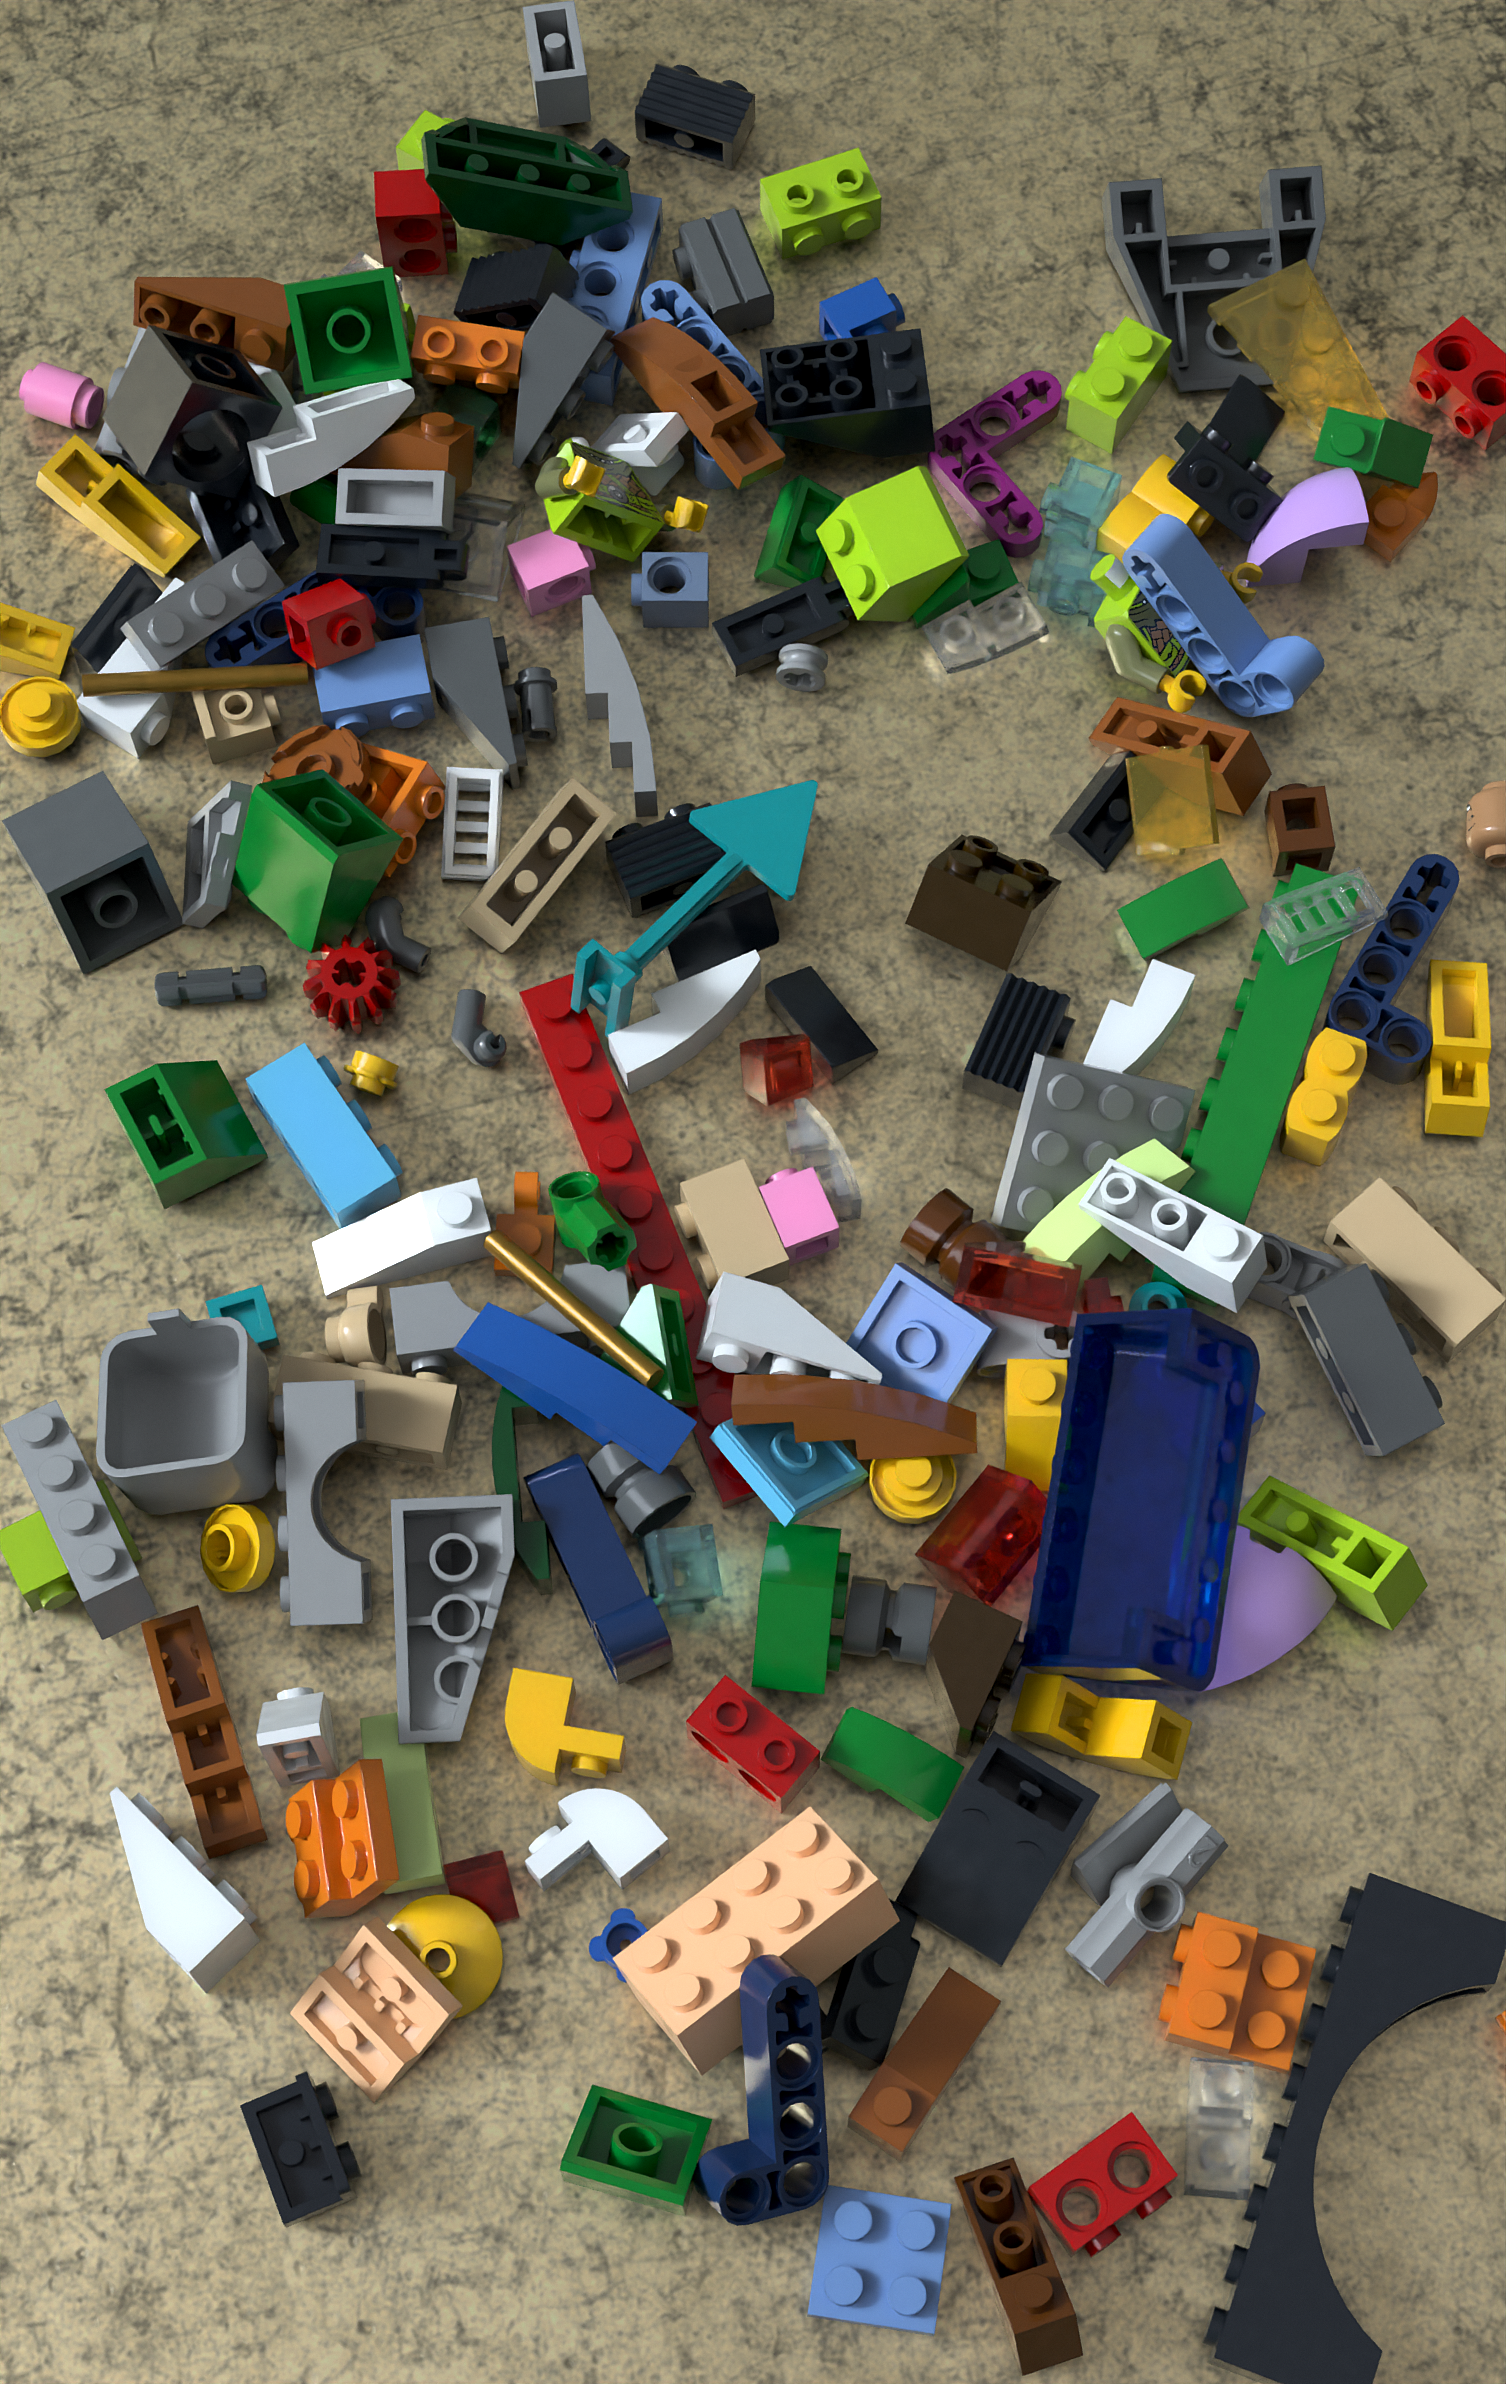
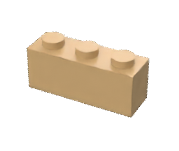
M574 778L570 779L556 793L462 911L458 919L497 951L503 953L516 942L617 813Z
M1379 1177L1330 1221L1323 1242L1347 1265L1366 1263L1369 1270H1376L1384 1280L1390 1294V1301L1386 1303L1449 1363L1497 1319L1506 1298L1501 1294L1502 1289L1499 1283L1488 1271L1481 1267L1475 1269L1459 1253L1458 1244L1447 1231L1440 1227L1433 1228L1417 1213L1418 1209L1415 1202L1403 1189L1397 1186L1391 1188Z
M302 1352L300 1357L283 1355L268 1416V1425L276 1440L284 1441V1431H277L274 1422V1400L276 1395H283V1383L365 1380L367 1440L350 1447L345 1452L444 1470L448 1469L462 1406L458 1385L450 1384L451 1381L448 1378L430 1372H419L415 1378L393 1374L391 1368L374 1362H360L358 1368L335 1364V1360L332 1357L317 1352Z

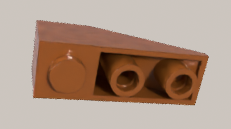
M137 277L134 281V326L147 329L148 325L237 349L247 361L280 372L286 370L297 353L283 284L259 277Z

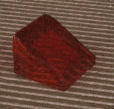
M798 1034L759 1038L740 1043L743 1088L746 1093L766 1106L814 1087L811 1043L808 1035Z
M503 1850L463 1859L443 1866L450 1895L459 1896L475 1903L487 1913L494 1924L520 1918Z

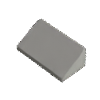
M1160 1783L1074 1859L1070 1875L1097 1905L1102 1906L1110 1897V1884L1116 1872L1125 1865L1139 1863L1182 1813V1809L1167 1783Z

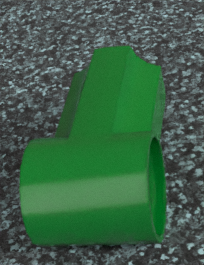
M578 1171L556 1178L550 1184L548 1192L561 1243L567 1247L578 1249L591 1265H600L608 1272L626 1265L631 1251L637 1247L633 1229L604 1198L598 1176L592 1172Z

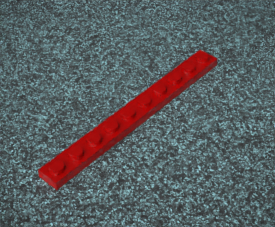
M572 973L519 992L520 1001L588 1172L598 1176L604 1198L634 1231L637 1247L628 1256L626 1267L637 1294L642 1286L655 1284L679 1292L699 1406L692 1408L683 1407L685 1414L697 1421L692 1429V1433L722 1508L726 1509L758 1497L756 1492L709 1438L719 1424L732 1418L731 1400L735 1373L722 1371L716 1368L713 1363L696 1359L707 1304L588 1010L585 1007L578 1014L570 1007L574 982Z

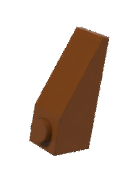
M441 412L424 413L399 419L369 447L339 468L446 471L456 477L455 500L472 486L474 426L454 421L451 415ZM338 469L330 472V474L338 476Z
M1120 697L1115 699L1089 737L1093 746L1111 756L1131 750L1165 786L1194 802L1241 816L1245 815L1272 775L1251 731Z
M948 1967L848 2116L847 2127L900 2162L996 2012L1001 2001Z

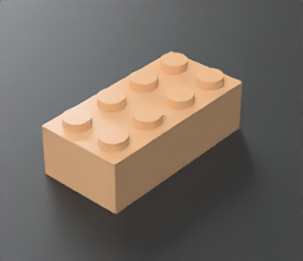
M810 1806L612 1959L638 2001L702 2076L743 2044L739 1986L745 1967L753 1959L767 1954L777 1955L806 1976L816 1987L900 1920L879 1879Z

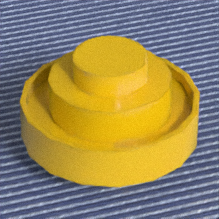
M34 676L20 680L6 691L0 701V728L3 736L15 751L26 756L47 757L60 753L73 743L80 732L82 715L76 696L64 682L55 678Z
M951 1455L873 1459L870 1465L869 1489L874 1503L886 1516L900 1523L920 1524L935 1519L948 1508L955 1494L957 1471Z
M226 1504L217 1508L207 1519L201 1535L200 1555L203 1570L210 1583L220 1591L232 1593L250 1592L259 1588L269 1576L274 1562L275 1539L272 1526L265 1513L256 1506Z

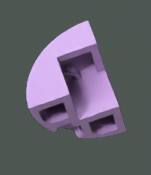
M1351 468L1334 469L1310 477L1294 486L1281 497L1284 501L1274 510L1252 540L1246 562L1259 566L1263 571V576L1259 582L1246 580L1247 587L1301 582L1309 549L1364 544L1369 518L1360 483Z
M1191 1522L1180 1525L1171 1556L1170 1604L1178 1646L1185 1667L1197 1692L1230 1684L1268 1666L1297 1646L1325 1618L1333 1606L1337 1595L1321 1573L1296 1551L1286 1547L1281 1553H1277L1251 1541L1250 1529L1238 1525L1220 1522Z

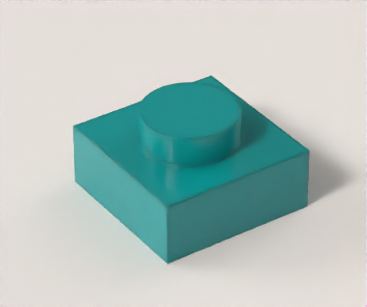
M262 1285L205 1301L210 1318L231 1317L239 1321L262 1350L280 1345Z

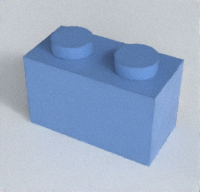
M419 634L375 642L376 647L319 670L312 667L324 725H328L331 730H341V727L351 730L356 737H360L370 730L391 726L410 728L419 725L423 720L436 718Z

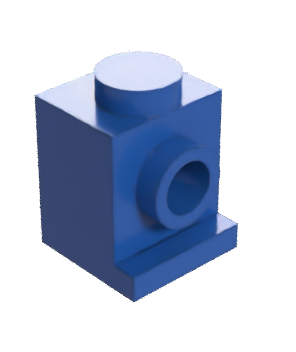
M877 277L825 299L819 305V333L824 341L896 331L897 326L905 323V314L899 299L894 293L887 295Z

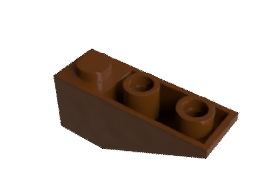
M1014 2157L954 2177L1002 2324L1022 2376L1083 2356L1075 2310Z

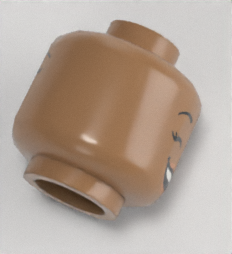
M1495 781L1486 784L1482 791L1476 793L1467 804V848L1476 857L1484 859L1488 866L1497 869H1506V781Z

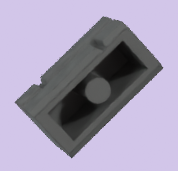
M733 208L713 214L710 219L703 217L682 224L678 228L679 247L672 250L677 273L681 280L690 278L695 291L690 292V295L724 335L728 337L741 333L744 328L751 330L770 324L774 319V294L739 210Z

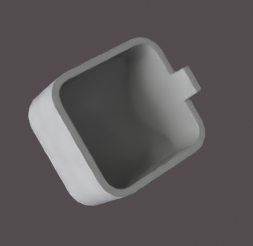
M178 1308L148 1313L147 1321L151 1328L127 1331L109 1341L102 1351L100 1359L96 1457L102 1471L136 1508L148 1514L164 1515L219 1507L226 1504L252 1502L264 1497L271 1490L276 1479L278 1445L276 1438L268 1429L269 1371L265 1353L239 1321L231 1317L190 1321Z

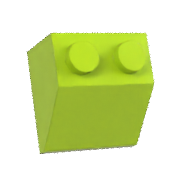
M926 466L914 467L846 497L816 530L857 620L906 622L969 557Z

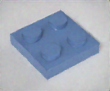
M899 1262L892 1268L846 1344L882 1373L879 1385L919 1393L950 1404L998 1327L905 1263Z
M828 2185L824 2194L807 2317L934 2336L952 2204Z

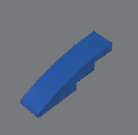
M489 1302L453 1349V1351L548 1419H551L555 1413H558L602 1446L607 1445L612 1440L659 1475L667 1467L697 1423V1421L644 1385L593 1354L541 1326Z

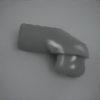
M383 896L370 903L366 911L365 922L370 939L374 941L376 952L387 949L392 955L394 962L417 973L422 972L430 958L431 948L404 936L401 924L402 917L400 915L404 909L400 901L391 896Z
M473 989L460 990L457 996L451 1033L452 1041L473 1064L482 1067L495 1066L505 1055L507 1045L505 1038L501 1034L495 1037L493 1032L482 1024L486 995Z

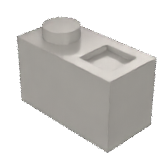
M574 0L523 7L527 53L540 128L591 121L587 71Z

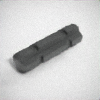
M261 965L241 966L240 972H233L232 967L186 971V976L179 977L178 971L163 972L156 975L154 983L155 996L158 1004L161 1006L182 1005V999H189L190 1004L235 1001L236 995H243L244 1000L262 999L267 995L268 988L267 975L264 967Z

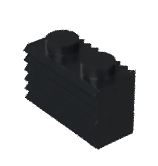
M657 63L655 64L654 71L651 73L650 80L647 82L646 88H644L643 95L640 97L639 104L636 105V138L640 142L647 141L650 145L656 144L659 148L666 147L669 151L675 150L679 154L685 153L689 158L695 156L699 161L704 159L709 164L714 162L718 167L724 165L728 170L733 169L756 119L755 94L748 92L742 84L736 81L725 80L719 83L700 77L695 70L685 65H675L671 68Z
M537 244L533 248L529 247L528 250L521 248L520 252L512 250V253L498 251L492 255L488 254L487 258L480 256L479 259L472 257L453 314L461 322L516 331H528L552 293L561 294L568 299L574 297L572 289L576 288L575 280H579L578 271L563 257L558 249L548 244Z
M710 802L695 807L692 803L676 806L666 813L664 820L645 827L641 823L628 824L618 829L613 834L612 839L605 842L607 863L632 918H638L641 914H648L652 910H659L662 906H669L671 903L677 902L726 854L723 849L689 822L691 811L712 806Z
M1013 973L1006 974L965 1067L962 1089L1019 1111L1034 1053L1051 1056L1054 1048L1064 1052L1070 1040L1076 1019L1068 1017L1071 998L1067 994H1060L1056 990H1049L1046 986H1038L1034 981L1028 982L1023 977L1017 978Z

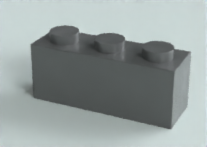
M1366 1263L1347 1265L1287 1296L1365 1455L1385 1456L1445 1424L1438 1410L1443 1405L1439 1391L1429 1377H1422L1412 1357L1416 1354L1415 1343L1406 1327L1401 1323L1396 1324L1386 1302L1390 1301L1388 1288L1376 1270H1369Z

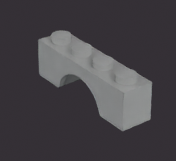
M589 1262L565 1265L560 1282L617 1330L630 1308L625 1265L609 1272L604 1267L591 1265ZM448 1281L389 1288L396 1354L402 1373L412 1372L414 1376L419 1372L442 1375L447 1372V1367L470 1364L472 1368L480 1370L453 1351L480 1313L467 1306L457 1296ZM547 1301L535 1310L519 1316L583 1350L588 1349L589 1353L601 1355L604 1352L603 1349Z
M365 1380L283 1383V1395H276L274 1400L275 1427L277 1431H284L285 1455H278L276 1460L278 1491H286L287 1515L280 1516L278 1520L279 1549L281 1552H288L289 1576H282L280 1580L282 1612H290V1626L363 1624L373 1620L371 1560L345 1548L330 1532L322 1512L321 1492L326 1474L334 1461L350 1447L367 1440Z
M57 1400L1 1425L80 1598L101 1639L104 1640L158 1614Z

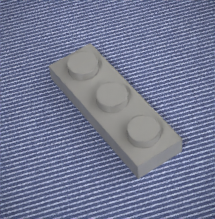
M250 541L128 620L120 629L151 671H159L211 637L219 629L278 593L285 585L255 543Z

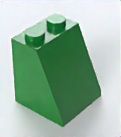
M324 769L260 783L255 786L251 794L232 884L248 897L249 904L255 910L268 915L283 928L293 944L312 954L320 951L323 943L332 947L341 945L344 935H349L403 838Z

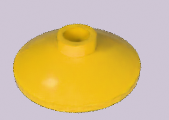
M450 1894L428 1895L407 1904L389 1922L387 1927L463 2005L453 2019L474 2011L491 1995L499 1981L503 1967L502 1941L491 1918L475 1903ZM442 1948L448 1952L450 1964L447 1969L437 1971L430 1967L427 1957L431 1949Z

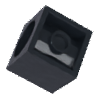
M148 325L102 418L117 437L116 443L127 451L138 467L137 472L147 481L159 486H165L168 482L185 486L190 491L203 497H211L212 494H217L235 499L252 467L247 442L268 436L283 407L239 350Z

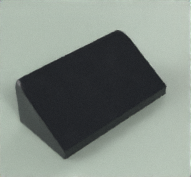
M1240 374L1209 425L1233 443L1228 453L1243 464L1248 456L1258 461L1284 418L1285 411L1250 379Z
M134 563L133 566L129 567L71 643L80 673L98 674L127 638L120 628L128 620L153 605L163 592L141 566Z
M1131 750L1113 754L1102 765L1053 829L1050 836L1059 845L1100 871H1105L1168 788Z
M759 884L709 905L662 950L678 982L753 950L758 952L779 942V929L765 884Z
M812 966L773 979L765 985V1000L832 1084L878 1054L876 1046Z

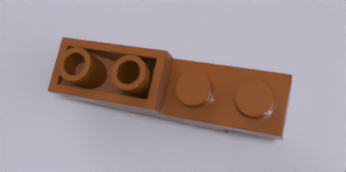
M655 317L612 337L610 343L615 346L614 352L662 413H679L685 424L738 490L782 468L786 455L754 416L758 405L757 400L737 377L704 346L685 332Z

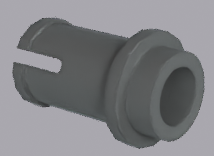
M544 667L523 669L518 673V680L513 684L515 693L520 696L523 739L530 742L547 741L546 731H548V737L553 739L557 736V727L555 726L552 693L557 690V680L551 677V671Z

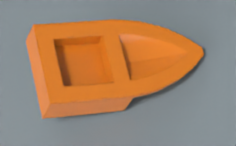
M1422 473L1418 489L1398 483L1388 488L1383 484L1366 503L1369 525L1364 544L1391 562L1430 517L1437 499V473Z

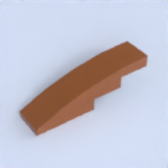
M734 1375L731 1400L733 1425L793 1422L795 1443L855 1439L857 1460L977 1453L976 1412L919 1393L857 1380L808 1375Z
M199 1605L141 1623L166 1723L172 1734L184 1783L192 1801L203 1847L208 1858L212 1859L268 1840L242 1746Z

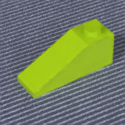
M1270 1475L1234 1519L1238 1526L1250 1529V1536L1265 1547L1277 1553H1281L1286 1547L1296 1551L1321 1573L1337 1595L1336 1599L1339 1602L1391 1631L1395 1629L1428 1586L1408 1546Z

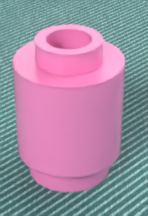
M41 362L34 370L29 369L24 374L20 384L19 397L24 401L26 413L74 430L79 429L81 426L91 429L100 417L104 404V390L94 385L93 380L89 377Z

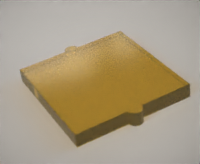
M1208 745L1175 750L1172 746H1161L1159 753L1125 758L1137 856L1169 851L1172 855L1177 856L1183 855L1188 848L1220 843Z

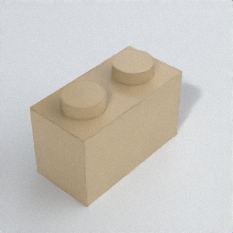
M745 1158L680 1183L681 1204L674 1206V1211L685 1238L688 1239L695 1236L703 1254L696 1257V1262L708 1290L716 1286L723 1272L772 1286L789 1279V1258Z

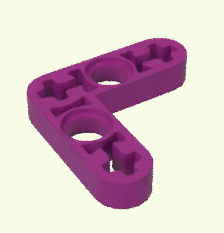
M1041 370L1030 371L1019 376L938 429L934 433L935 452H928L927 456L928 467L935 478L990 541L999 539L1006 555L1013 558H1024L1033 554L1039 548L1042 539L1043 520L1038 509L994 459L1057 417L1061 405V385L1056 377ZM1032 392L1036 397L1046 394V403L1042 404L1039 400L1035 399L1027 404L1028 393ZM1021 409H1023L1022 419H1020L1018 411H1020ZM988 417H999L1004 419L1010 428L1004 434L992 436L986 434L981 429L980 423ZM947 448L952 453L961 450V464L952 455L943 459V449ZM963 466L967 472L961 478ZM988 482L995 485L1000 494L992 501L982 502L971 495L970 489L977 483ZM1008 506V515L1006 517L1003 511ZM1009 520L1017 528L1027 525V535L1023 536L1018 531L1008 534Z

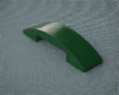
M502 1386L496 1406L492 1434V1469L496 1495L512 1494L515 1556L537 1591L541 1595L553 1594L546 1523L545 1520L523 1522L515 1427L518 1425L539 1424L538 1411Z

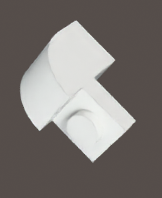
M586 1789L575 1792L558 1802L561 1816L568 1823V1826L562 1831L558 1826H553L541 1834L530 1845L529 1851L532 1855L525 1860L528 1873L544 1892L592 1853L623 1890L670 1852L669 1841L645 1810L633 1799L613 1790Z

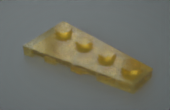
M1306 259L1292 264L1208 306L1207 313L1219 326L1223 325L1238 342V348L1251 362L1255 361L1274 382L1273 387L1287 402L1290 400L1308 420L1307 425L1318 437L1328 406L1382 420L1384 417L1389 418Z

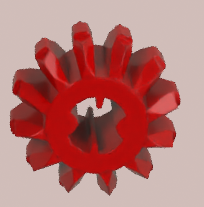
M345 934L341 940L342 948L335 950L332 946L323 943L320 948L323 960H308L306 970L311 978L304 981L303 990L305 997L313 1000L310 1007L312 1014L317 1019L328 1016L329 1026L335 1032L346 1021H350L353 1031L360 1034L363 1028L362 1020L369 1018L373 1023L381 1026L384 1021L381 1008L396 1009L398 999L397 994L393 990L399 988L401 979L399 971L391 968L393 958L387 949L376 952L374 941L369 937L358 947H353L351 938Z

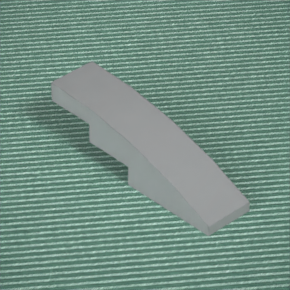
M582 595L585 695L588 720L609 719L612 768L633 767L636 817L658 816L651 738L637 684L621 644L593 595Z

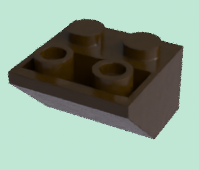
M961 835L928 864L905 924L1007 972L1023 956L1055 898L1062 881L1049 876V871L1035 861L1028 859H1019L1017 861L998 852L997 845L986 838L975 835L968 837Z
M954 1591L929 1644L925 1675L956 1755L966 1759L973 1743L984 1747L998 1718L999 1713L997 1711L1002 1700L996 1697L999 1689L1008 1693L1012 1689L1024 1661L1022 1657L1027 1644L1019 1641L1023 1621Z

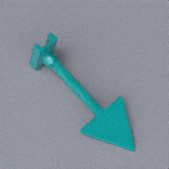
M809 780L691 811L689 817L690 824L723 849L726 854L625 952L619 951L613 955L592 938L577 953L570 1007L578 1014L590 1003L607 1016L606 1037H608V1034L629 1026L635 983L643 976L642 970L744 871H750L786 901H792L797 888L818 783L814 780Z

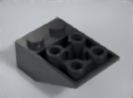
M920 328L760 349L769 432L878 458L935 452L931 401Z
M993 1731L961 1782L895 1902L1002 1967L1095 1812L1100 1794Z

